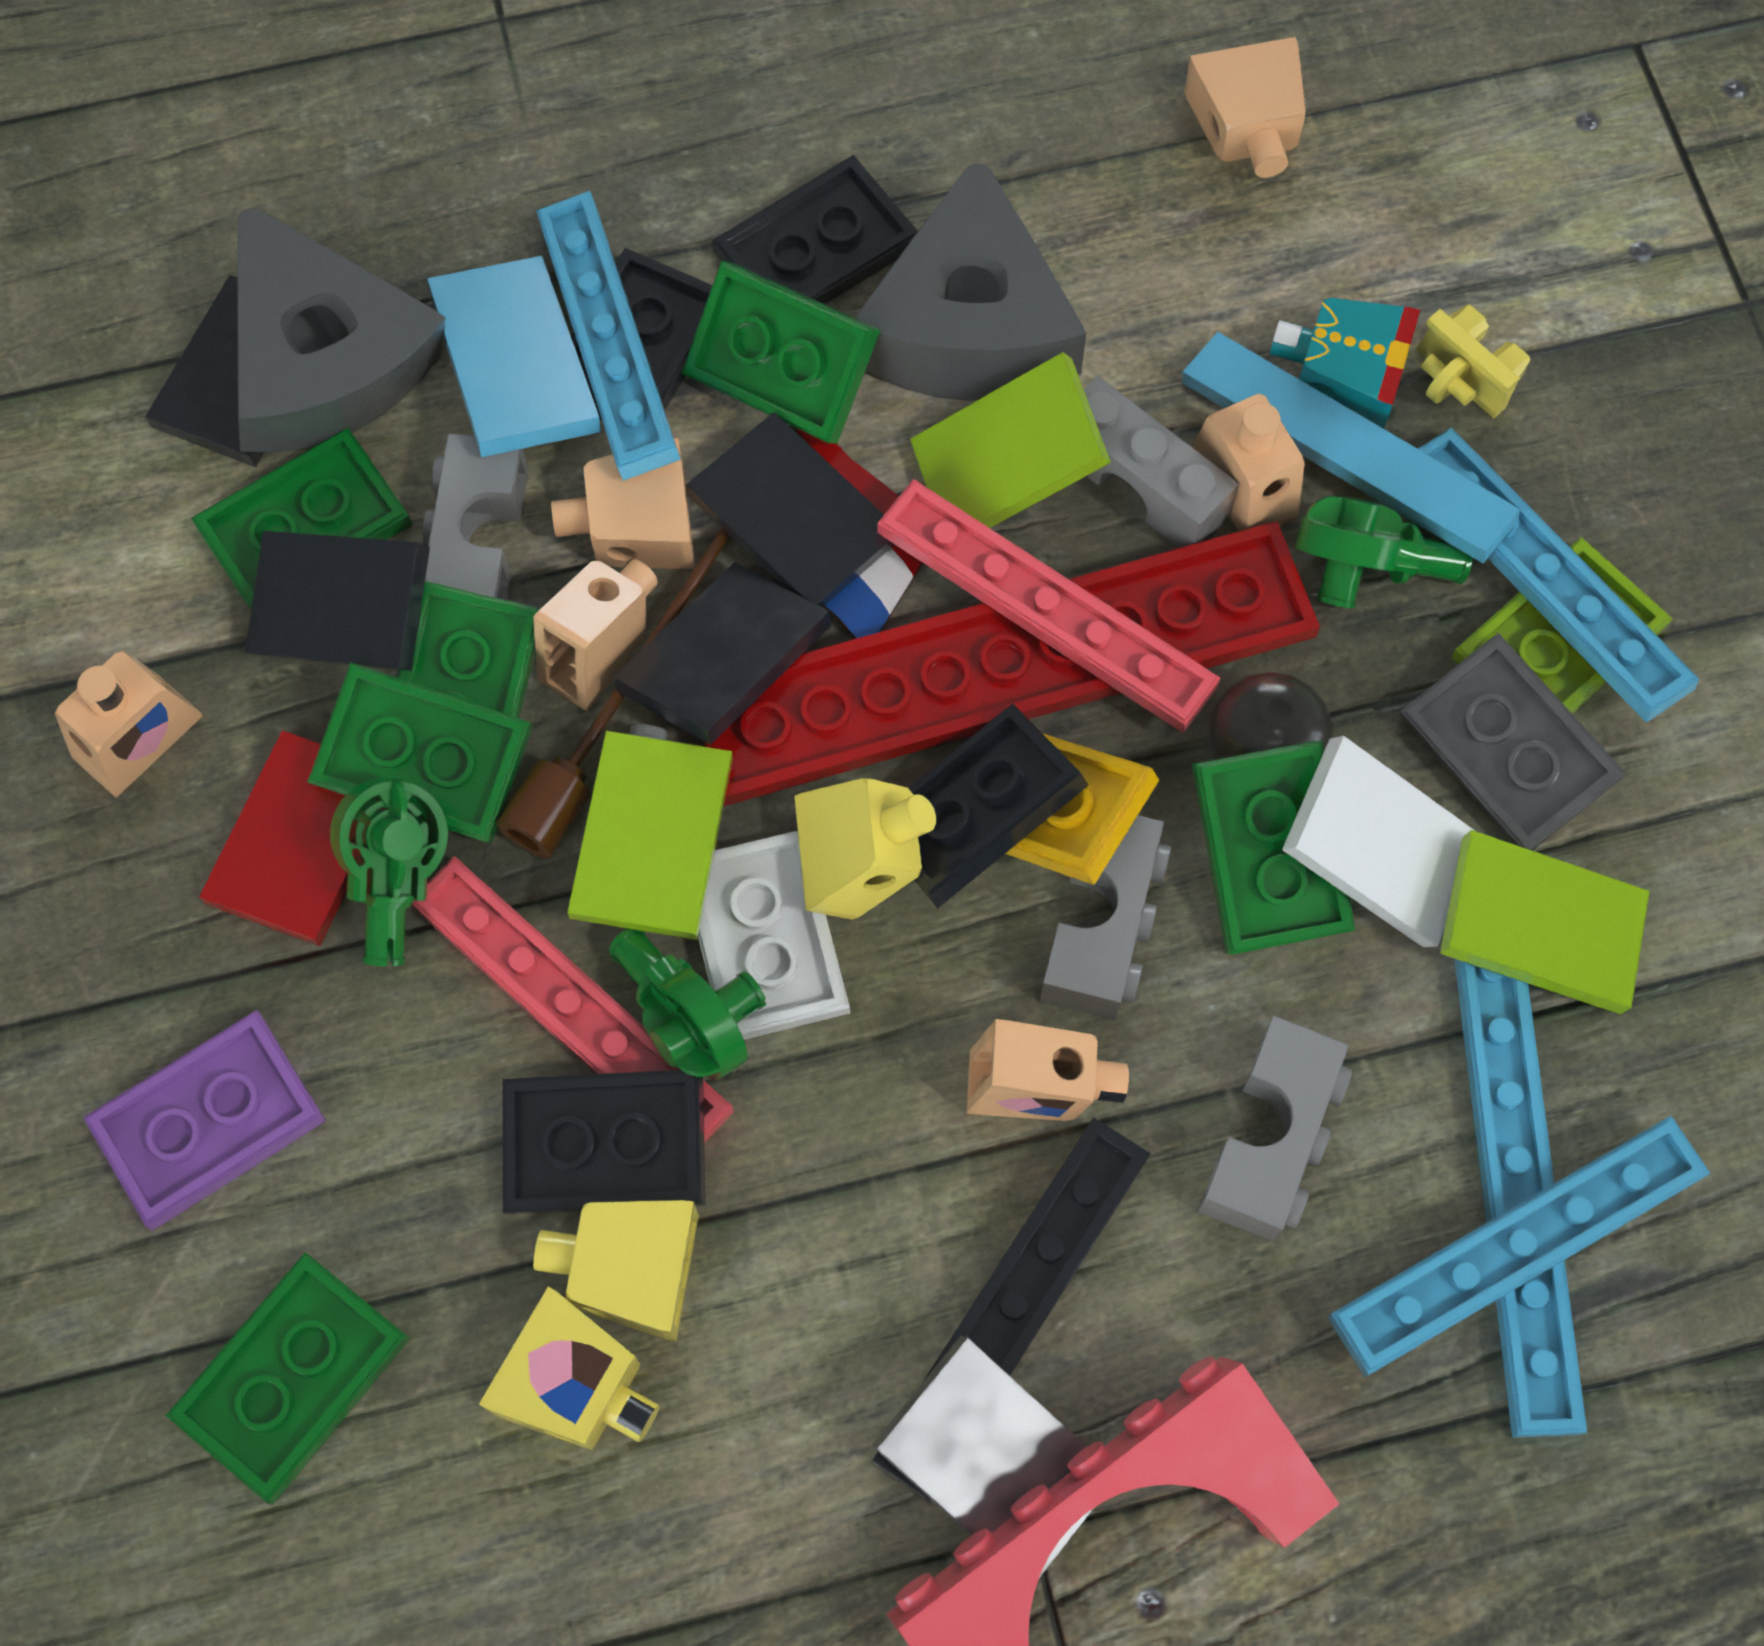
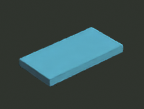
M542 256L427 278L434 309L446 317L443 337L481 458L601 432L599 414Z

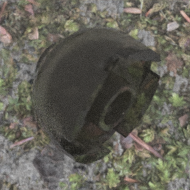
M1264 672L1246 676L1225 691L1211 712L1205 747L1209 760L1314 740H1322L1325 751L1329 739L1333 738L1334 725L1328 705L1312 686L1293 675Z

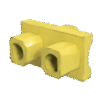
M1470 304L1449 316L1439 309L1428 318L1426 323L1428 327L1427 332L1416 349L1425 358L1421 368L1434 379L1426 391V396L1435 404L1440 403L1450 394L1464 406L1473 400L1494 419L1507 407L1518 381L1527 369L1530 356L1515 343L1509 342L1504 343L1493 354L1488 351L1479 341L1485 337L1489 326L1485 317Z

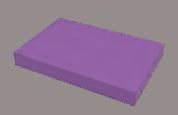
M258 1010L83 1117L143 1223L152 1231L327 1121Z

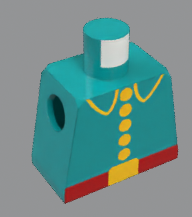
M1330 297L1323 300L1314 329L1279 320L1269 355L1303 364L1299 377L1301 381L1384 429L1395 400L1421 310L1412 307Z

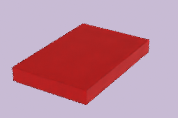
M282 730L199 898L206 905L320 947L347 892L348 873L343 870L336 860L330 840L332 818L345 795L308 783L321 744Z

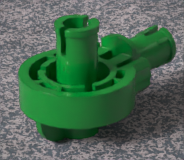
M1326 496L1317 500L1309 508L1306 516L1302 517L1295 548L1300 551L1327 559L1316 600L1345 608H1355L1356 606L1355 600L1364 567L1389 571L1390 579L1396 584H1405L1408 579L1415 575L1462 584L1469 576L1473 557L1451 544L1424 539L1415 524L1402 522L1401 517L1396 511L1389 507L1365 500L1339 496Z
M376 778L359 784L341 800L332 818L330 840L336 860L343 870L348 873L347 898L367 905L363 963L372 966H387V961H391L392 966L404 965L406 960L404 956L406 908H410L413 900H426L427 877L436 870L444 856L448 840V827L442 808L429 792L401 779ZM411 796H413L423 808L427 818L428 826L426 821L421 820L419 818L415 819L414 816H419L421 814V811L416 806L408 802Z
M623 930L615 937L609 947L610 957L638 984L636 1001L643 1009V1026L662 1058L671 1067L677 1066L687 1075L696 1077L707 1076L714 1081L720 1080L745 1063L748 1053L737 1023L767 1005L765 1002L766 998L754 978L746 971H742L736 975V978L714 991L698 973L693 971L687 960L682 958L676 960L672 955L664 956L645 936L644 931Z

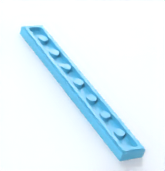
M1454 959L1487 1223L1553 1185L1554 1176L1528 983ZM1564 1260L1496 1300L1512 1438L1573 1436L1587 1433Z

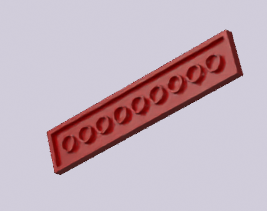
M1278 521L1069 579L1206 669L1316 638L1320 629ZM982 603L803 653L711 745L706 742L704 744L705 747L732 751L733 760L723 806L725 807L973 736L1012 703L1028 719L1120 694V692L993 608Z

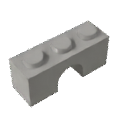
M1097 375L1084 389L1111 463L1086 477L1098 486L1111 473L1128 482L1139 493L1146 505L1147 515L1145 522L1178 548L1209 540L1230 518L1239 483Z
M448 434L444 456H436L433 465V489L435 492H438L435 510H427L423 522L424 545L430 546L425 581L508 600L511 573L503 549L476 546L470 543L469 540L472 534L485 523L496 520L521 521L529 472L523 449L481 458L475 436Z
M1138 815L1095 885L1072 877L1070 878L1071 884L1091 888L1103 895L1111 907L1112 916L1105 923L1092 928H1081L1058 923L1043 982L1040 1002L1111 1020H1116L1121 1001L1134 1003L1143 965L1131 963V958L1136 940L1148 943L1157 905L1145 903L1149 883L1153 881L1162 884L1171 846L1159 843L1164 825L1163 821Z
M1273 1015L1263 1034L1242 1092L1268 1102L1277 1111L1283 1127L1282 1139L1275 1144L1259 1147L1246 1144L1228 1136L1218 1155L1198 1209L1199 1213L1271 1242L1275 1241L1285 1225L1296 1229L1309 1196L1308 1190L1299 1187L1307 1164L1318 1167L1331 1134L1330 1129L1320 1126L1328 1103L1339 1107L1352 1076L1353 1069L1342 1066L1349 1047L1348 1044Z

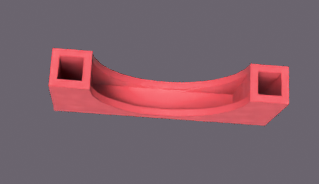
M1209 1356L1189 1367L1179 1378L1182 1387L1161 1403L1158 1399H1152L1133 1410L1123 1422L1127 1429L1108 1444L1104 1445L1101 1441L1095 1442L1077 1453L1067 1465L1070 1473L1048 1489L1046 1485H1040L1021 1496L1010 1509L1014 1516L991 1533L988 1529H982L965 1539L953 1552L956 1560L939 1574L932 1577L930 1573H925L909 1582L895 1597L898 1605L886 1615L908 1646H1029V1621L1033 1596L1040 1574L1050 1554L1060 1539L1080 1518L1112 1497L1137 1488L1154 1485H1180L1207 1490L1222 1496L1237 1507L1252 1522L1263 1537L1284 1548L1337 1507L1339 1502L1243 1363L1222 1356L1215 1360L1213 1356Z

